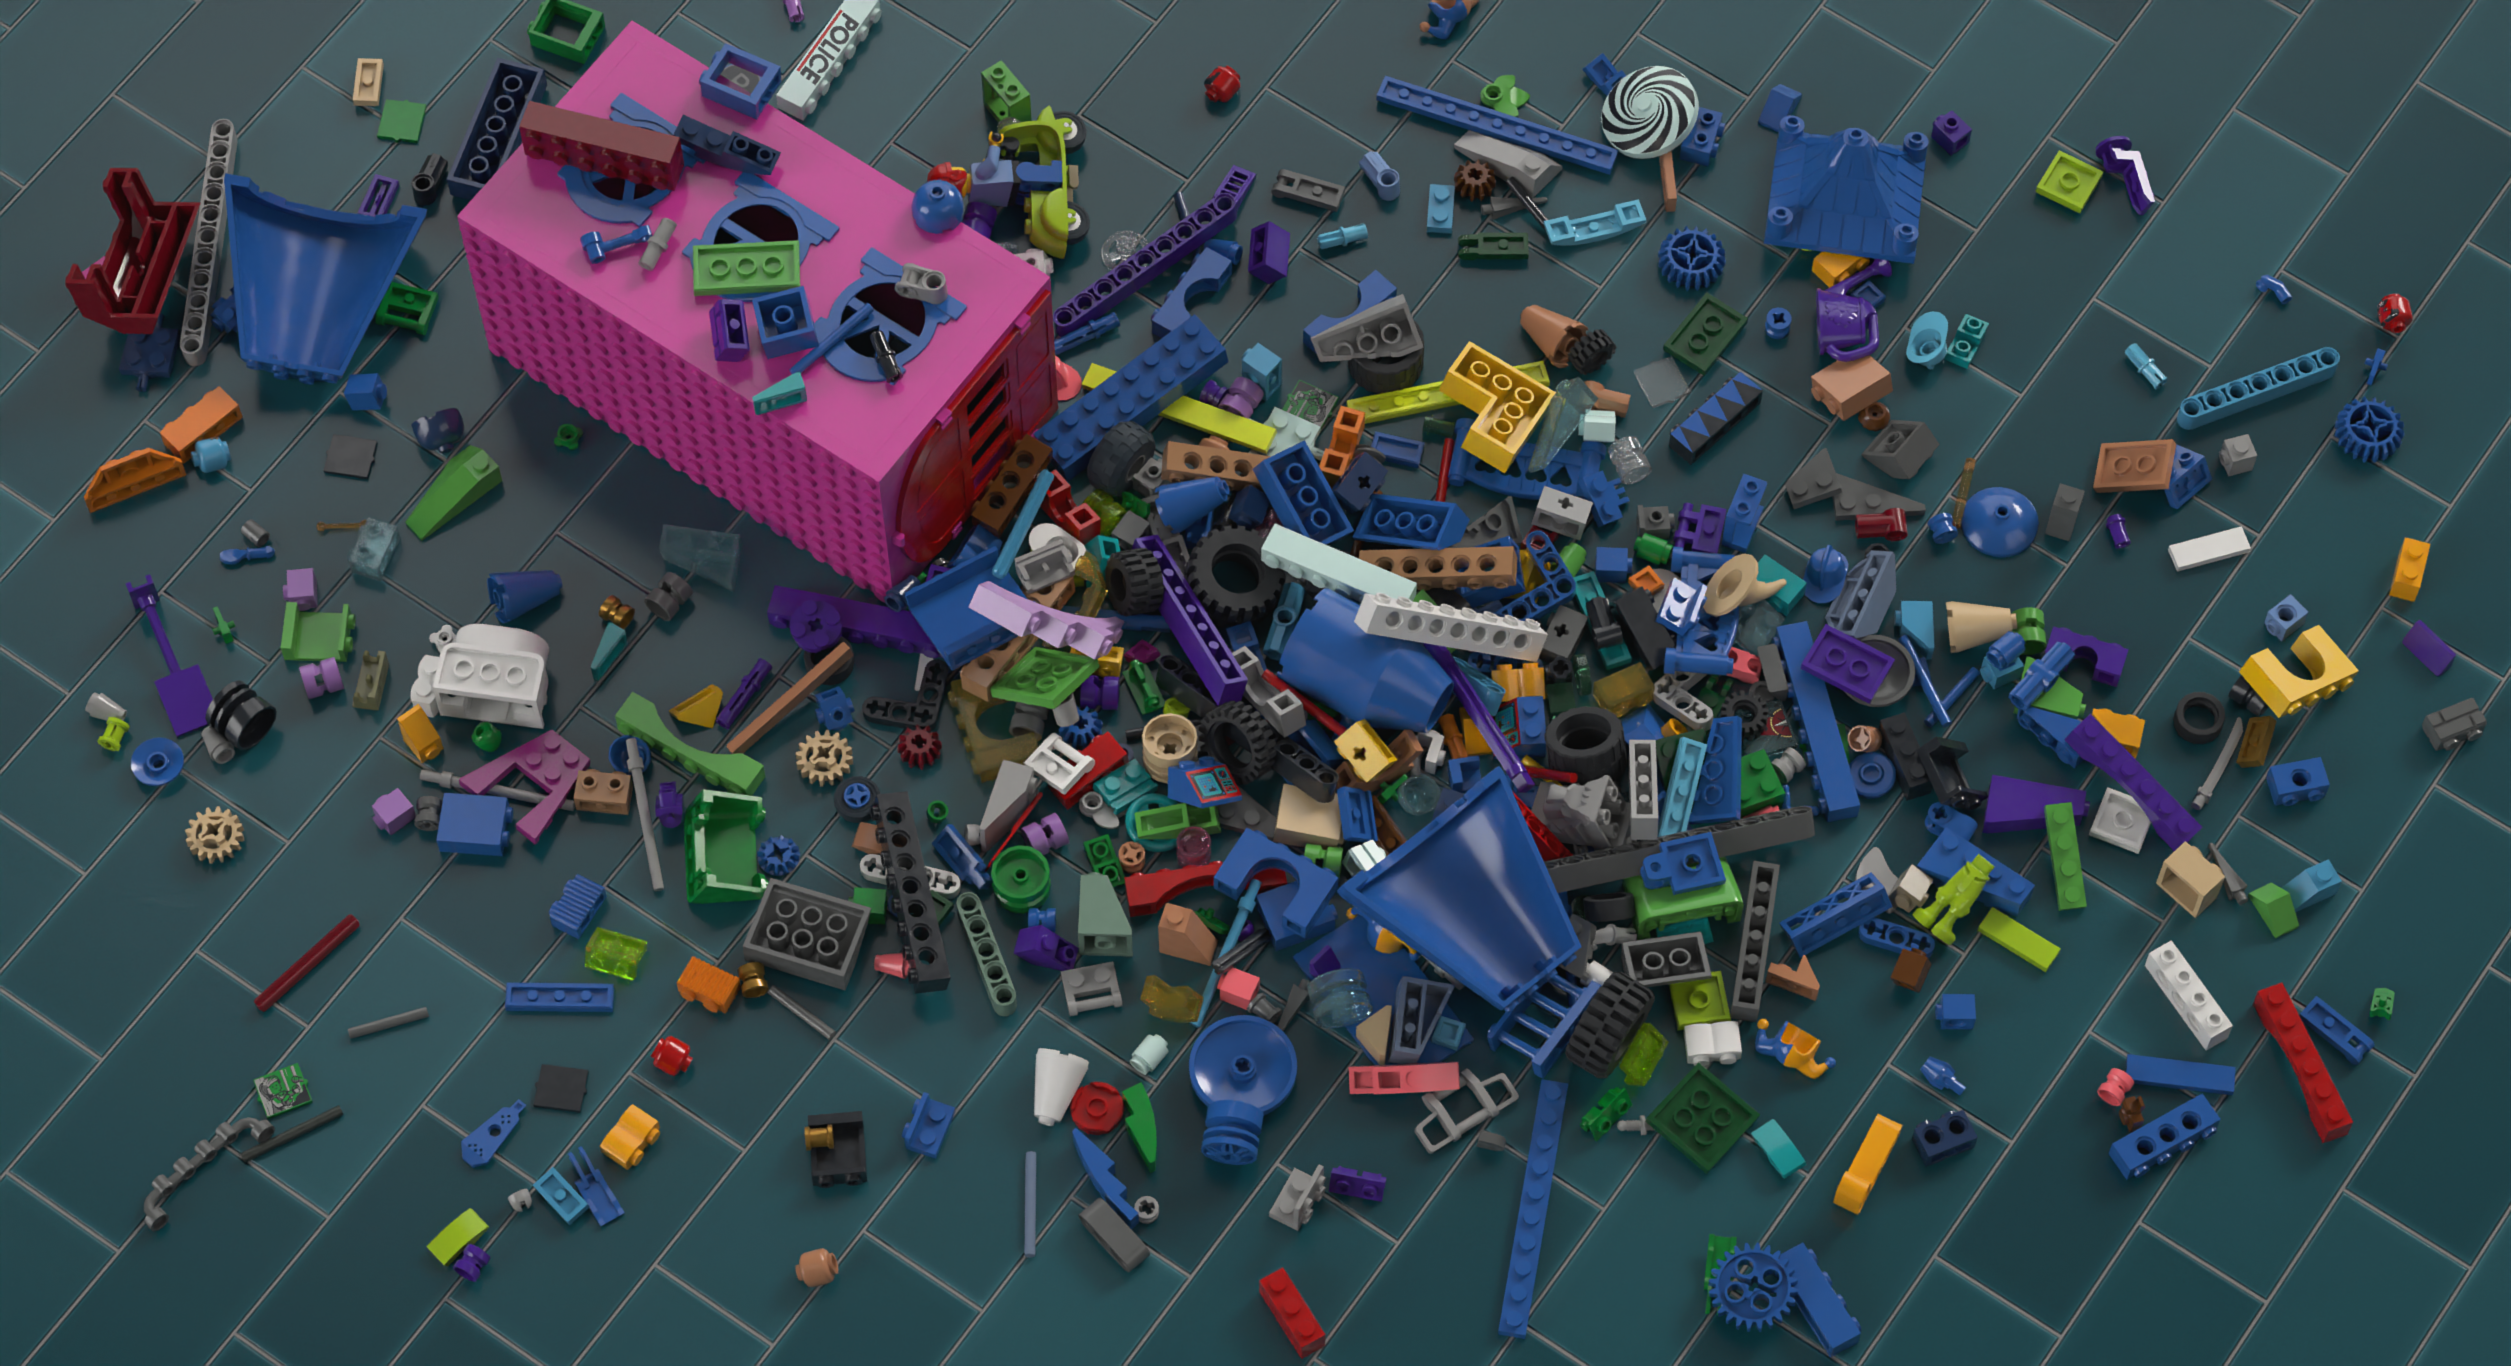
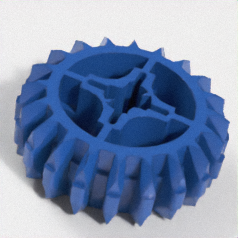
M1686 226L1683 232L1676 229L1674 235L1669 233L1666 240H1663L1661 243V249L1658 251V266L1662 268V276H1668L1667 280L1669 283L1676 281L1677 288L1685 285L1688 291L1690 286H1694L1698 291L1700 285L1707 288L1710 282L1715 283L1718 276L1722 275L1726 263V252L1722 248L1721 240L1716 241L1715 233L1708 236L1707 228L1702 232L1698 231L1697 226L1693 230H1689ZM1693 253V262L1690 263L1691 254Z
M2364 396L2361 402L2354 399L2351 405L2346 404L2343 411L2341 410L2338 413V420H2336L2334 425L2336 429L2335 438L2339 439V447L2346 446L2344 449L2345 454L2352 452L2353 459L2360 456L2363 463L2368 458H2371L2373 463L2377 462L2378 458L2384 461L2388 455H2394L2396 449L2401 446V440L2405 433L2403 430L2404 422L2400 421V413H2393L2395 410L2394 406L2386 407L2385 400L2377 403L2376 397L2368 401ZM2362 417V421L2350 424L2353 420ZM2384 435H2389L2387 439L2377 442V439L2383 438Z

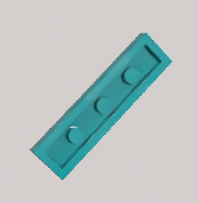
M1594 571L1573 577L1576 583L1575 598L1582 614L1588 616L1585 607L1586 602L1599 596L1605 598ZM1588 617V625H1587V626H1588V628H1589V630H1590V633H1591V635H1592V632H1591L1592 626H1591V623H1590V619H1589V617ZM1624 639L1621 645L1598 650L1606 670L1631 663L1632 658Z

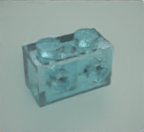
M368 518L365 526H361L359 529L358 541L355 548L352 547L350 549L347 561L352 573L381 582L401 538L397 526Z

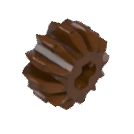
M1479 159L1473 164L1467 160L1466 166L1459 165L1458 171L1454 174L1456 192H1461L1460 196L1462 199L1469 196L1471 203L1474 198H1478L1482 202L1484 195L1490 197L1492 189L1496 186L1494 169H1489L1488 162L1481 165Z

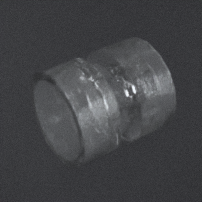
M1635 436L1621 438L1608 448V454L1612 463L1617 466L1616 471L1623 484L1639 482L1652 471L1647 457L1641 454L1644 450Z

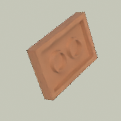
M2173 439L2102 443L2093 485L2094 490L2097 493L2168 489L2176 443Z

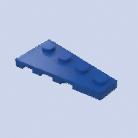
M1739 716L1713 718L1707 741V755L1705 763L1701 768V778L1698 790L1695 793L1693 810L1688 821L1691 825L1740 820L1742 719Z

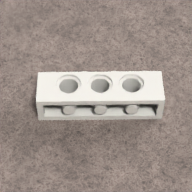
M2172 940L2150 952L2145 967L2203 1048L2208 1050L2226 1040L2233 1027L2232 1023Z

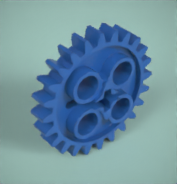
M1745 1243L1744 1251H1740L1737 1246H1734V1255L1725 1251L1726 1261L1717 1259V1266L1720 1269L1711 1270V1274L1716 1278L1709 1279V1286L1714 1287V1289L1709 1290V1297H1717L1712 1301V1307L1721 1306L1718 1310V1316L1727 1314L1726 1324L1735 1320L1736 1329L1738 1330L1742 1324H1746L1747 1332L1751 1331L1752 1325H1756L1758 1331L1762 1332V1324L1766 1323L1772 1329V1320L1775 1319L1781 1324V1313L1790 1315V1309L1787 1305L1795 1306L1796 1300L1790 1296L1798 1295V1289L1792 1287L1798 1284V1278L1790 1277L1795 1273L1794 1267L1786 1268L1789 1264L1788 1258L1779 1260L1781 1251L1778 1250L1772 1255L1770 1254V1245L1762 1251L1760 1250L1759 1243H1756L1754 1250H1751L1749 1244ZM1743 1265H1748L1753 1271L1748 1275H1743L1739 1273L1738 1269ZM1768 1275H1775L1779 1281L1776 1284L1769 1285L1765 1283L1764 1278ZM1733 1277L1736 1278L1739 1282H1732L1730 1279ZM1753 1283L1758 1284V1288H1755L1753 1292L1749 1291V1286L1751 1287ZM1732 1290H1739L1743 1296L1738 1300H1733L1728 1294ZM1768 1293H1775L1777 1296L1772 1297ZM1757 1300H1765L1769 1306L1766 1309L1760 1310L1754 1306V1303Z

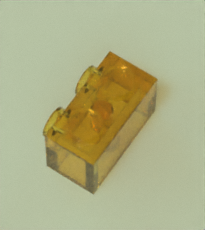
M1641 662L1594 682L1593 695L1600 708L1609 710L1617 715V717L1626 714L1631 708L1636 706L1643 707L1649 704L1653 699L1655 686Z

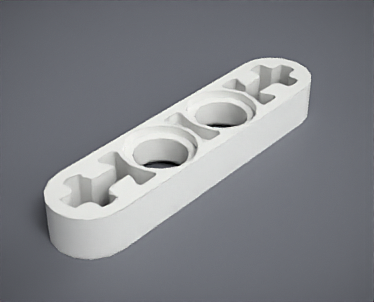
M876 854L864 856L860 861L862 876L866 880L886 885V875L882 874L884 867L881 863V856ZM872 863H875L876 868H874L872 872H869L868 867H870ZM925 866L926 873L931 878L929 881L930 890H934L946 899L955 898L960 893V879L956 874ZM899 867V868L903 869L904 871H907L906 868H904V867ZM935 877L938 878V882H939V883H936V885H937L936 888H934V886H935ZM948 881H952L953 886L949 890H945L944 885H947Z

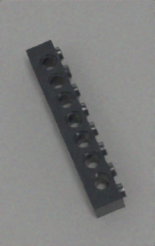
M908 791L877 794L874 804L870 806V815L872 821H876L877 825L875 836L877 843L881 844L882 847L881 863L883 867L887 868V889L892 890L891 907L893 913H897L898 917L897 934L903 938L902 955L904 961L908 960V982L913 984L915 994L947 990L951 977ZM888 821H894L897 824H891ZM894 844H899L902 847H896ZM899 867H904L907 871L901 870ZM904 890H909L913 892V894H908ZM910 913L916 914L919 917H913ZM915 937H921L924 941H919ZM920 960H925L929 964H923Z

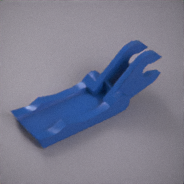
M580 1146L578 1148L579 1153L590 1173L584 1175L572 1152L568 1153L569 1159L580 1177L574 1184L583 1199L590 1206L589 1209L598 1224L602 1226L625 1212L599 1169H594L585 1150Z

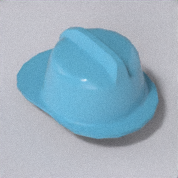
M1934 311L1923 314L1915 321L1910 332L1906 351L1908 359L1913 363L1926 366L1930 370L1934 369V366L1940 363L1947 354L1946 337L1948 321L1943 314Z

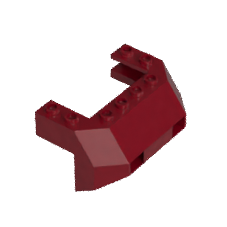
M110 168L107 177L103 180V191L107 194L112 208L120 220L117 229L113 232L112 242L105 253L103 265L91 264L85 279L78 264H72L70 272L65 278V285L83 317L123 334H153L201 202H155L138 168Z

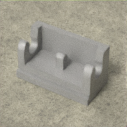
M1062 539L1014 559L1016 573L1028 594L1076 575L1071 564L1073 560Z

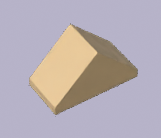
M1386 1005L1356 1026V1037L1379 1065H1385L1392 1016V1006Z

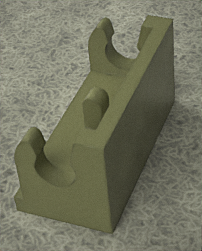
M367 650L364 651L358 683L353 696L352 706L354 708L379 711L389 668L385 651H378L377 657L370 656Z

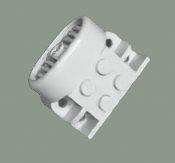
M469 624L460 628L457 632L455 643H449L442 648L432 688L440 715L543 729L542 710L547 702L546 692L548 688L546 664L549 646L547 642L537 634L518 628L488 624ZM448 694L455 695V697H449Z

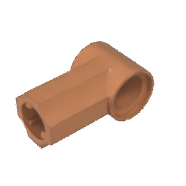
M1585 381L1581 388L1577 408L1583 413L1584 410L1615 411L1616 416L1625 417L1631 395L1607 390L1602 384L1595 381Z

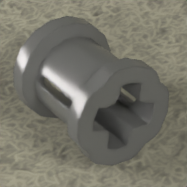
M1259 993L1247 1007L1249 1013H1254L1273 1024L1280 1018L1283 1012L1281 1008H1275L1266 1000L1264 993Z

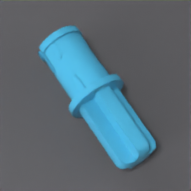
M1364 223L1348 228L1341 226L1336 231L1320 234L1317 241L1321 249L1341 244L1347 246V243L1367 239L1368 232Z
M2134 343L2125 350L2127 357L2138 368L2137 372L2139 374L2142 373L2155 389L2160 388L2159 384L2164 385L2168 378L2154 364L2155 360L2153 358L2149 359L2137 344Z

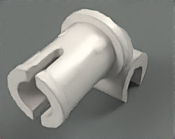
M1609 924L1605 928L1596 931L1595 939L1592 943L1593 951L1597 949V944L1601 943L1614 945L1615 943L1622 944V942L1636 941L1637 935L1629 934L1636 931L1634 928H1620Z

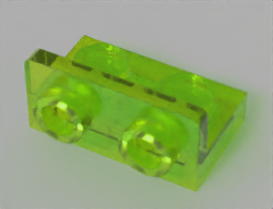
M597 927L586 945L584 965L592 969L634 980L637 976V965L647 950L648 941Z
M1642 1023L1619 1065L1627 1074L1624 1080L1627 1085L1645 1086L1669 1043L1651 1023Z

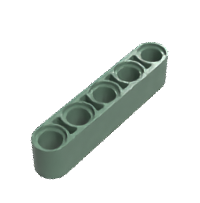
M965 892L957 898L956 902L960 924L994 1011L1000 1016H1009L1017 1008L1016 992L979 897L972 892ZM969 905L975 907L972 911L963 910L964 907ZM976 928L984 930L980 934L972 933V931ZM984 951H990L993 953L989 957H983L980 955ZM993 974H999L1002 976L998 980H992L989 978ZM1002 997L1011 999L1007 1003H1000L998 1001Z

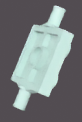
M1274 407L1264 425L1275 428L1277 434L1267 454L1259 451L1256 452L1260 455L1273 456L1305 440L1314 458L1321 461L1324 451L1315 447V441L1321 431V427Z

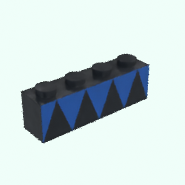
M1742 372L1738 373L1734 378L1732 376L1729 377L1717 393L1712 392L1706 398L1705 404L1699 409L1697 407L1689 413L1687 420L1682 424H1676L1669 433V447L1692 465L1761 403L1763 390Z

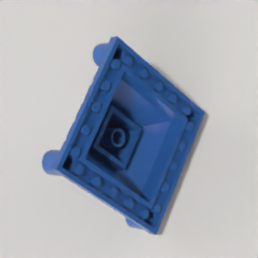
M1792 115L1781 119L1764 244L1914 264L1919 236L1918 226L1925 161L1929 144L1928 138L1922 133L1911 132L1905 136L1903 146L1880 143L1867 131L1859 128H1848L1831 136L1804 133L1805 125L1801 118Z

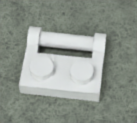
M1052 733L1024 762V765L1033 767L1036 776L1065 795L1085 773L1092 770L1095 760L1089 755H1082L1063 742L1061 736ZM1058 750L1077 763V765L1073 767L1051 751Z

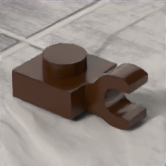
M2135 1096L2124 1099L2119 1110L2121 1122L2123 1125H2127L2130 1133L2141 1128L2144 1122L2141 1112L2145 1109V1105L2141 1096L2137 1097V1100Z

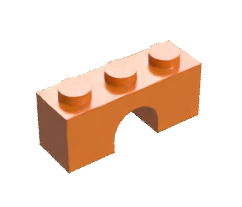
M1340 406L1333 426V435L1329 449L1325 448L1319 465L1330 488L1334 487L1353 459L1356 445H1359L1365 428V412Z

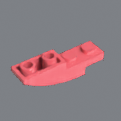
M1459 1062L1348 1067L1350 1094H1395L1460 1089Z

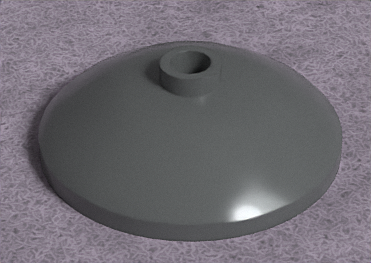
M1867 635L1857 638V640L1894 658L1895 662L1871 704L1847 692L1845 693L1854 701L1870 707H1885L1903 699L1910 691L1915 678V666L1908 650L1896 640L1882 635Z

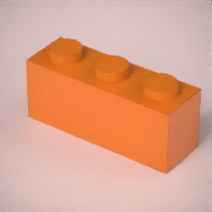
M218 386L213 391L207 392L202 400L194 406L188 407L175 421L167 423L163 430L160 431V435L164 445L177 458H180L184 464L191 458V452L195 451V443L197 441L220 436L243 417L239 405Z

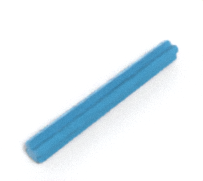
M1048 470L1040 472L992 569V575L998 579H1003L1007 575L1054 479V474Z

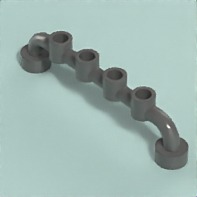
M250 1117L240 1119L232 1126L228 1122L220 1124L215 1131L218 1136L211 1143L206 1139L201 1140L194 1148L197 1154L188 1161L185 1157L179 1158L173 1165L175 1173L169 1178L162 1174L153 1180L152 1187L154 1190L146 1197L144 1202L145 1224L152 1231H158L163 1228L168 1222L169 1216L162 1208H155V1203L160 1198L169 1196L174 1191L175 1186L183 1179L191 1178L201 1164L213 1160L217 1155V1151L224 1145L232 1144L238 1138V1134L241 1131L251 1128V1135L258 1143H262L273 1136L275 1127L266 1119L259 1121L256 1118Z

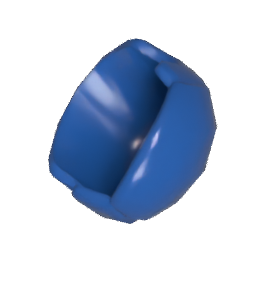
M623 735L615 739L609 748L608 759L616 771L632 776V772L628 771L627 760L629 756L626 740L635 738L639 757L643 759L644 769L642 773L645 772L651 763V751L648 745L640 738Z

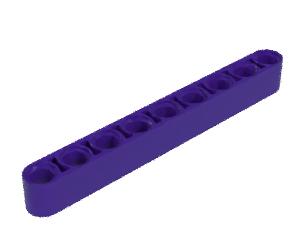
M1221 193L1057 308L1053 314L1056 333L1062 337L1087 325V322L1092 319L1095 321L1232 224L1237 218L1234 197L1228 193ZM1224 207L1230 208V209L1224 210V211L1221 210V209L1224 208ZM1204 221L1210 222V223L1205 224V225L1201 224V223L1204 222ZM1185 235L1190 236L1189 238H1186V239L1181 238L1182 236H1185ZM1166 249L1170 250V251L1167 252V253H1162V252H1161V251L1166 250ZM1143 264H1150L1147 267H1141ZM1123 278H1130L1128 281H1121ZM1104 292H1110L1108 295H1101ZM1084 306H1089V307H1090V308L1087 309V310H1082V309H1081V308L1084 307ZM1062 321H1070L1067 324H1061Z

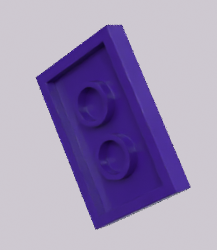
M1825 624L1803 660L1800 669L1871 704L1893 667L1895 659Z

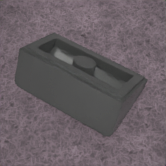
M1777 645L1759 646L1757 651L1768 691L1780 701H1785L1789 688Z

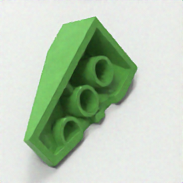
M469 445L447 463L406 520V525L423 541L502 482L499 466L483 449Z

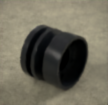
M237 680L225 686L215 696L206 711L205 719L207 724L215 728L218 733L225 734L226 739L236 748L244 751L257 745L267 735L276 720L277 711L267 700L257 696L256 691L249 688L245 682Z

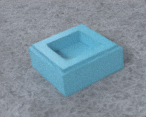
M1440 1015L1431 1043L1457 1051L1466 1024Z

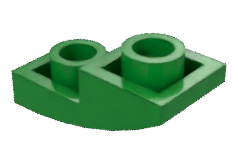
M1109 834L1083 842L1093 872L1108 875L1112 887L1125 884V876L1119 859L1116 857Z

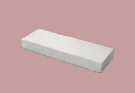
M2241 526L2170 545L2168 551L2178 572L2249 553L2251 547Z

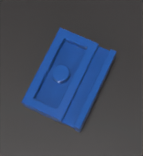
M1346 786L1337 789L1344 840L1361 843L1370 840L1377 842L1371 791H1363V789Z

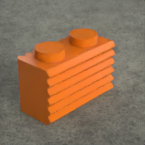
M694 956L691 957L677 981L678 991L684 999L691 1002L696 999L702 1002L706 1009L715 1013L718 1010L726 1013L741 988L740 980L737 976L720 970L718 967L701 961Z

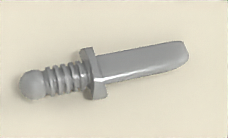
M1640 1115L1639 1120H1622L1617 1124L1620 1131L1640 1130L1641 1135H1647L1646 1130H1655L1645 1122V1115Z

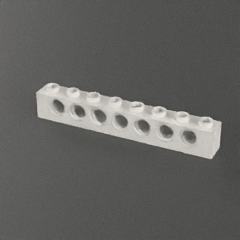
M1365 593L1354 620L1368 634L1537 662L1548 635L1540 628V623L1532 619L1521 621L1510 615L1498 617L1488 611H1484L1481 614L1469 608L1458 610L1447 604L1435 606L1425 600H1420L1419 603L1412 602L1406 597L1399 596L1395 599L1383 593H1376V595Z

